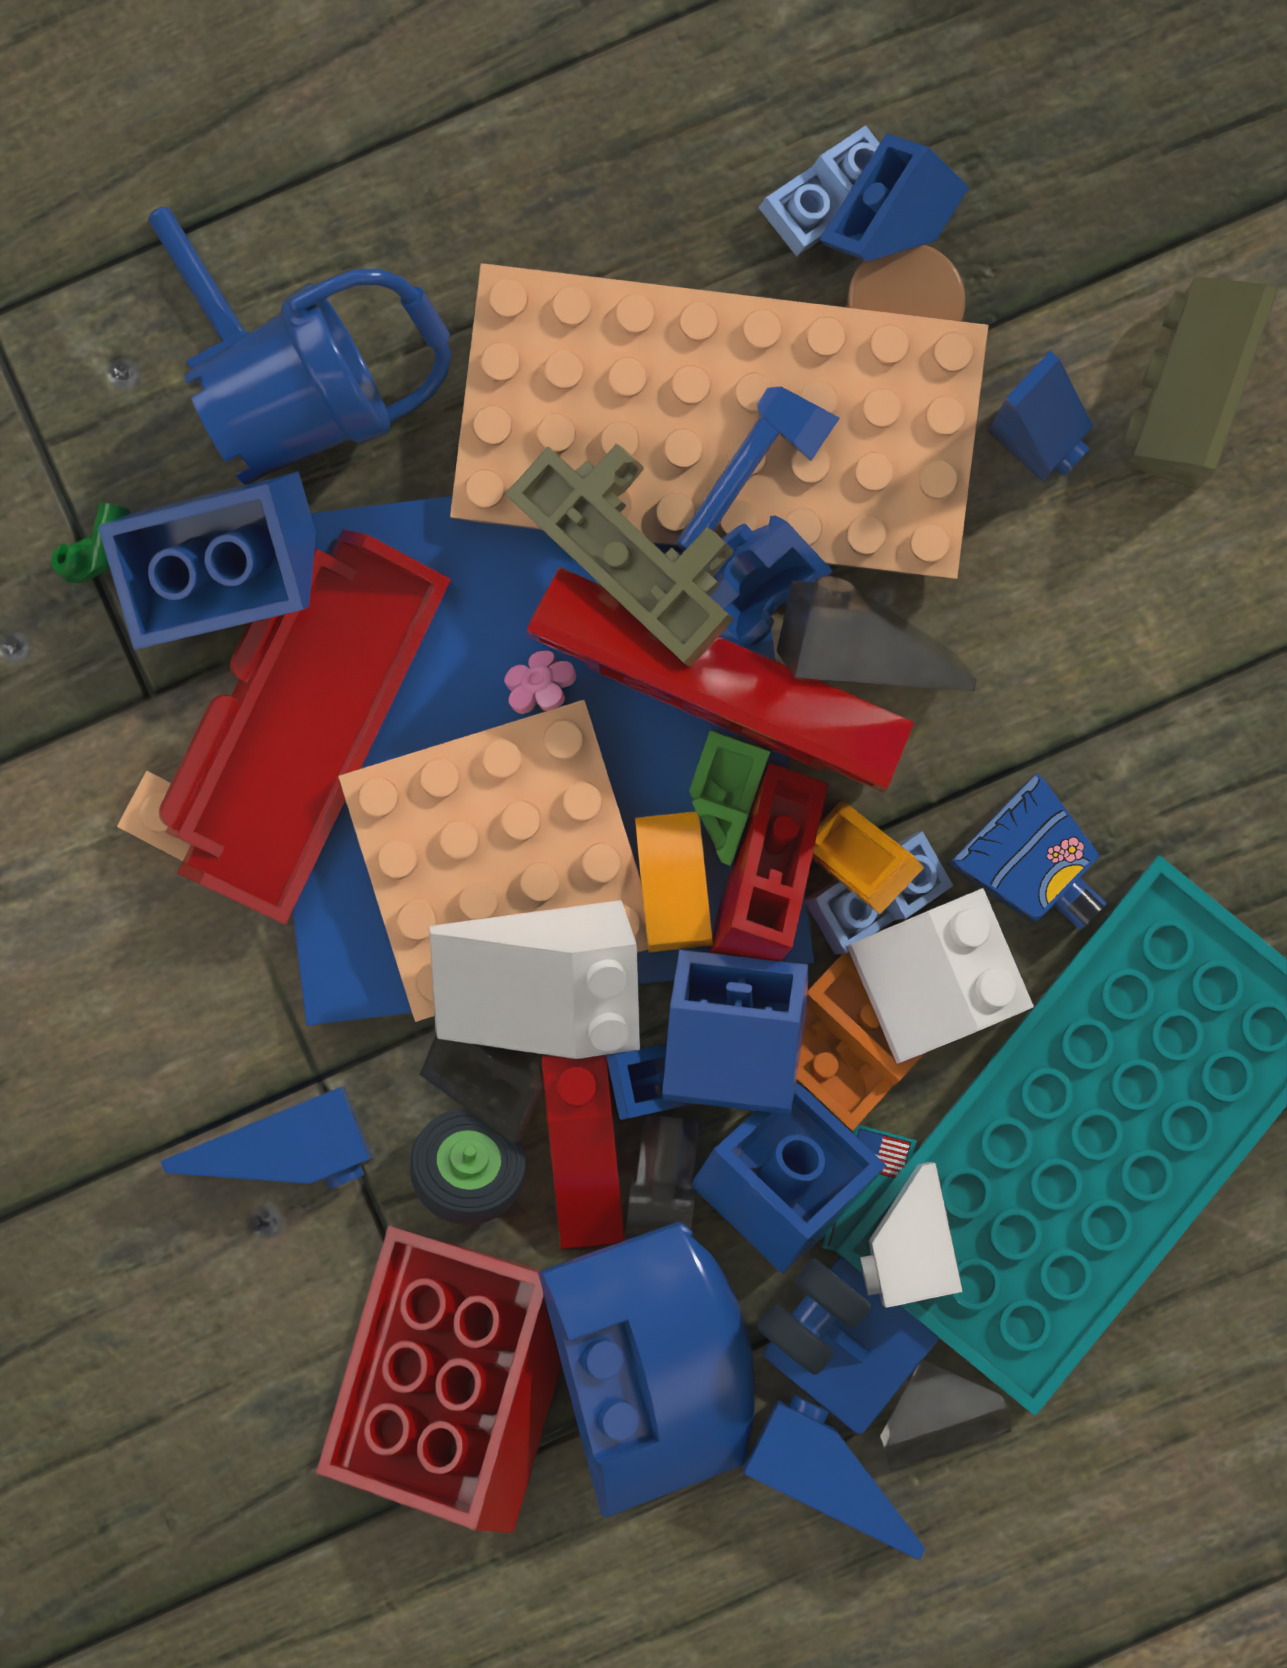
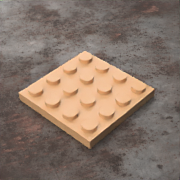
M585 700L338 776L415 1022L435 1016L429 926L621 900L637 944V952L648 949L640 876Z

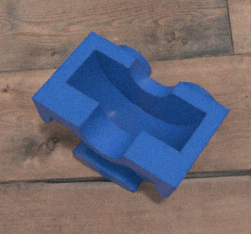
M776 515L770 516L769 525L752 531L746 523H743L721 538L731 547L734 553L716 575L713 576L720 585L710 597L731 615L734 621L719 637L744 648L761 642L771 632L774 625V619L771 616L781 604L789 600L794 603H800L809 599L818 590L821 581L832 572L831 568L787 521Z

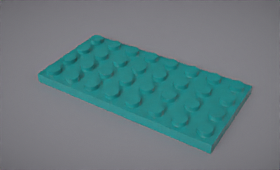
M1160 855L1156 856L835 1249V1252L862 1273L860 1257L871 1255L868 1240L916 1166L927 1162L936 1163L962 1292L901 1304L900 1306L1026 1410L1036 1416L1286 1108L1287 959Z

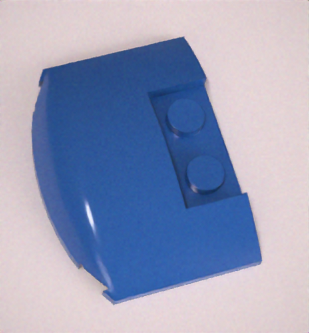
M680 1222L538 1271L600 1514L605 1518L742 1466L748 1453L746 1447L754 1424L756 1398L753 1354L746 1323L736 1295L724 1271L716 1259L691 1237L693 1232Z

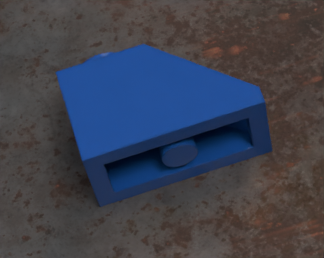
M886 133L821 236L820 241L827 247L867 262L936 241L969 189V186L929 147Z

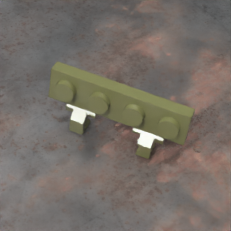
M616 443L595 467L590 462L585 461L576 470L568 465L550 447H547L505 495L682 662L691 667L734 621V618L710 597L720 585L713 576L716 575L734 551L708 527L704 529L682 555H679L673 548L664 554L620 513L626 507V504L618 496L626 492L644 470V467L619 444Z

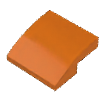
M850 952L841 954L808 989V1002L796 1080L852 1132L925 1053L896 1064Z

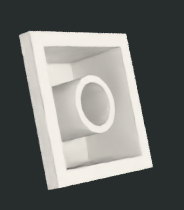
M984 888L847 945L896 1064L975 1033L1034 1007Z

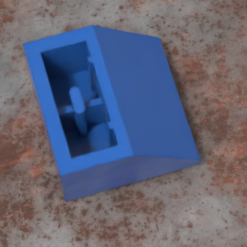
M679 950L669 1013L662 1092L663 1100L791 1115L808 1002V965Z

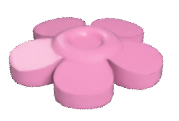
M548 650L539 651L531 655L528 661L530 668L525 665H516L506 674L504 682L507 688L512 691L509 696V704L515 712L520 714L530 712L536 703L539 704L543 711L560 707L565 700L561 688L572 685L576 680V671L573 665L568 661L557 662L554 653Z

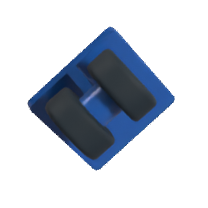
M837 1258L829 1269L817 1259H811L795 1278L796 1285L807 1294L798 1307L791 1314L782 1306L774 1305L758 1324L759 1331L770 1340L763 1350V1356L855 1433L862 1434L936 1344L939 1337L902 1306L897 1305L885 1308L881 1304L879 1294L868 1296L863 1274L844 1258Z

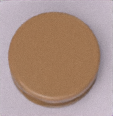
M923 244L867 262L863 260L852 277L846 308L962 321L965 310V289L961 276L953 263L938 250Z

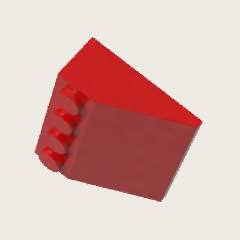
M388 1225L316 1473L473 1530L514 1533L562 1366L538 1271H541V1269Z

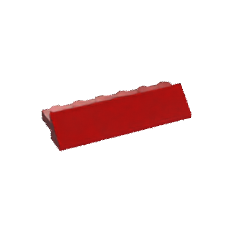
M562 567L558 568L526 630L529 638L586 662L588 670L759 745L770 748L816 770L822 771L824 767L882 793L888 789L914 725V722L721 637H718L700 658L689 667L601 584Z

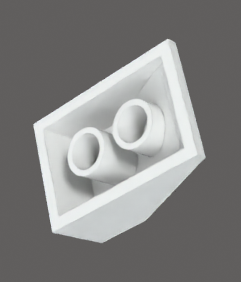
M621 900L429 926L435 1030L438 1039L573 1059L640 1050L637 944Z

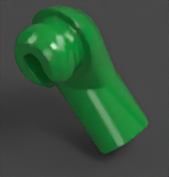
M100 502L92 535L70 546L63 543L53 551L51 567L56 575L61 576L64 581L69 583H85L109 570L110 567L98 526L128 515L130 509Z

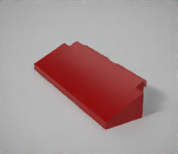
M343 529L330 555L315 548L309 607L304 610L248 623L230 661L231 672L239 681L231 696L218 695L209 703L159 807L160 820L164 825L168 826L165 833L190 844L177 874L286 925L346 800L338 776L361 769L451 581L450 578L364 533Z

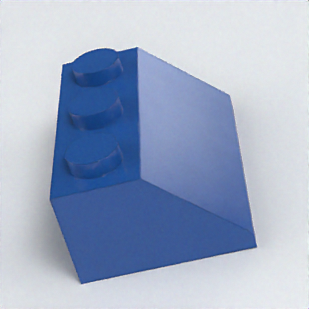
M299 471L131 513L98 526L134 650L292 613L309 607L316 531Z

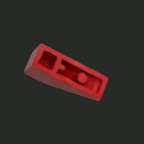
M768 763L765 767L721 898L712 935L713 946H710L709 953L781 962L792 949L828 783L772 763Z
M607 1055L579 1059L560 1056L542 1057L561 1249L617 1244L625 1241Z

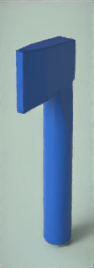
M159 207L149 215L148 221L222 340L221 343L186 360L192 369L217 355L250 332L245 331L170 208ZM203 381L199 382V383L201 384V386L203 387V389L205 390V386H204V384H203Z
M782 386L767 388L757 402L759 419L678 538L677 546L684 552L706 527L713 531L716 529L779 434L812 461L840 418Z

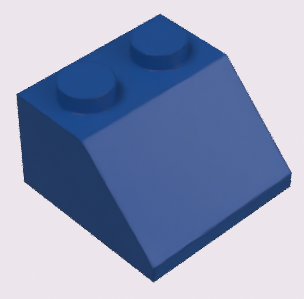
M796 1080L791 1115L755 1111L713 1149L690 1186L774 1267L784 1274L827 1233L887 1165Z

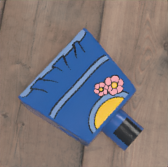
M1038 773L1031 777L948 863L955 872L980 889L984 888L986 893L1031 923L1038 921L1054 905L1081 930L1107 904L1080 878L1100 857L1098 852L1046 781Z

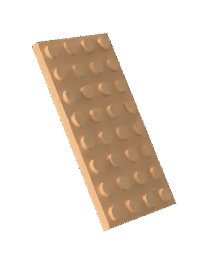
M481 263L450 518L542 530L505 495L511 486L547 447H550L568 465L576 470L585 461L590 462L595 467L617 443L644 467V470L626 492L618 496L626 504V507L620 513L653 544L677 546L678 538L759 419L757 402L767 388L782 386L840 419L812 461L779 434L714 532L720 538H723L743 523H746L754 531L769 525L770 516L776 515L787 521L827 565L957 580L988 325Z

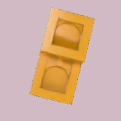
M697 812L635 818L648 951L659 952L713 946L700 819Z

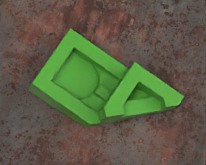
M711 728L689 792L693 798L692 803L696 812L701 817L714 843L721 863L731 866L771 749Z

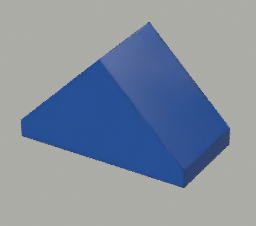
M667 1044L606 1056L620 1120L695 1104L663 1100L662 1092Z

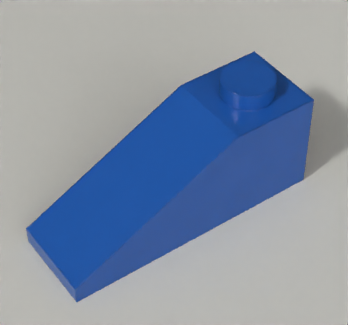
M1049 351L1005 398L988 432L1044 482L1055 469L1065 477L1085 456L1090 448L1082 440L1093 425L1061 360L1053 352Z
M339 1087L161 1161L165 1173L306 1184L325 1179L330 1190L364 1176L360 1163L374 1157L345 1087Z
M794 1395L790 1405L775 1399L742 1467L744 1474L920 1561L925 1547L836 1429L825 1423L829 1411L797 1395Z

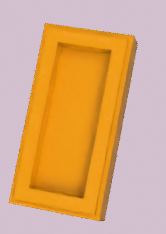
M843 800L819 823L812 860L879 915L924 869L910 852Z

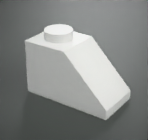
M936 1163L918 1164L868 1240L871 1255L860 1257L867 1295L879 1294L881 1304L885 1308L962 1292Z

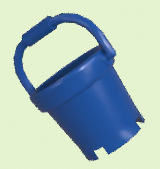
M356 269L328 278L317 285L313 283L304 285L284 299L280 313L209 360L190 369L185 373L184 377L186 383H199L203 381L205 390L191 397L193 404L224 461L227 462L240 456L241 460L244 459L250 467L235 475L241 483L246 485L346 441L352 440L357 444H363L389 433L392 422L414 411L433 397L447 377L451 359V351L447 342L450 333L422 288L413 287L402 276L381 269ZM379 285L394 290L401 297L400 302L427 345L432 347L435 352L433 370L423 385L405 398L388 407L385 406L362 355L334 307L327 299L337 292L354 286Z

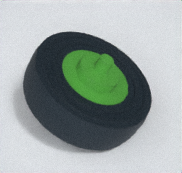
M466 1108L441 1114L424 1127L414 1143L410 1160L411 1182L422 1204L439 1218L464 1225L488 1222L507 1211L522 1190L526 1174V1156L521 1140L507 1122L490 1112Z

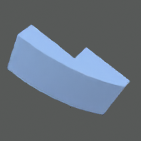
M866 125L820 155L811 168L767 196L759 206L761 212L796 257L820 241L821 236L880 143Z
M923 831L912 834L899 841L898 844L910 852L924 869L880 915L836 879L804 900L835 955L848 953L847 945L875 934L892 921L908 918L953 886Z

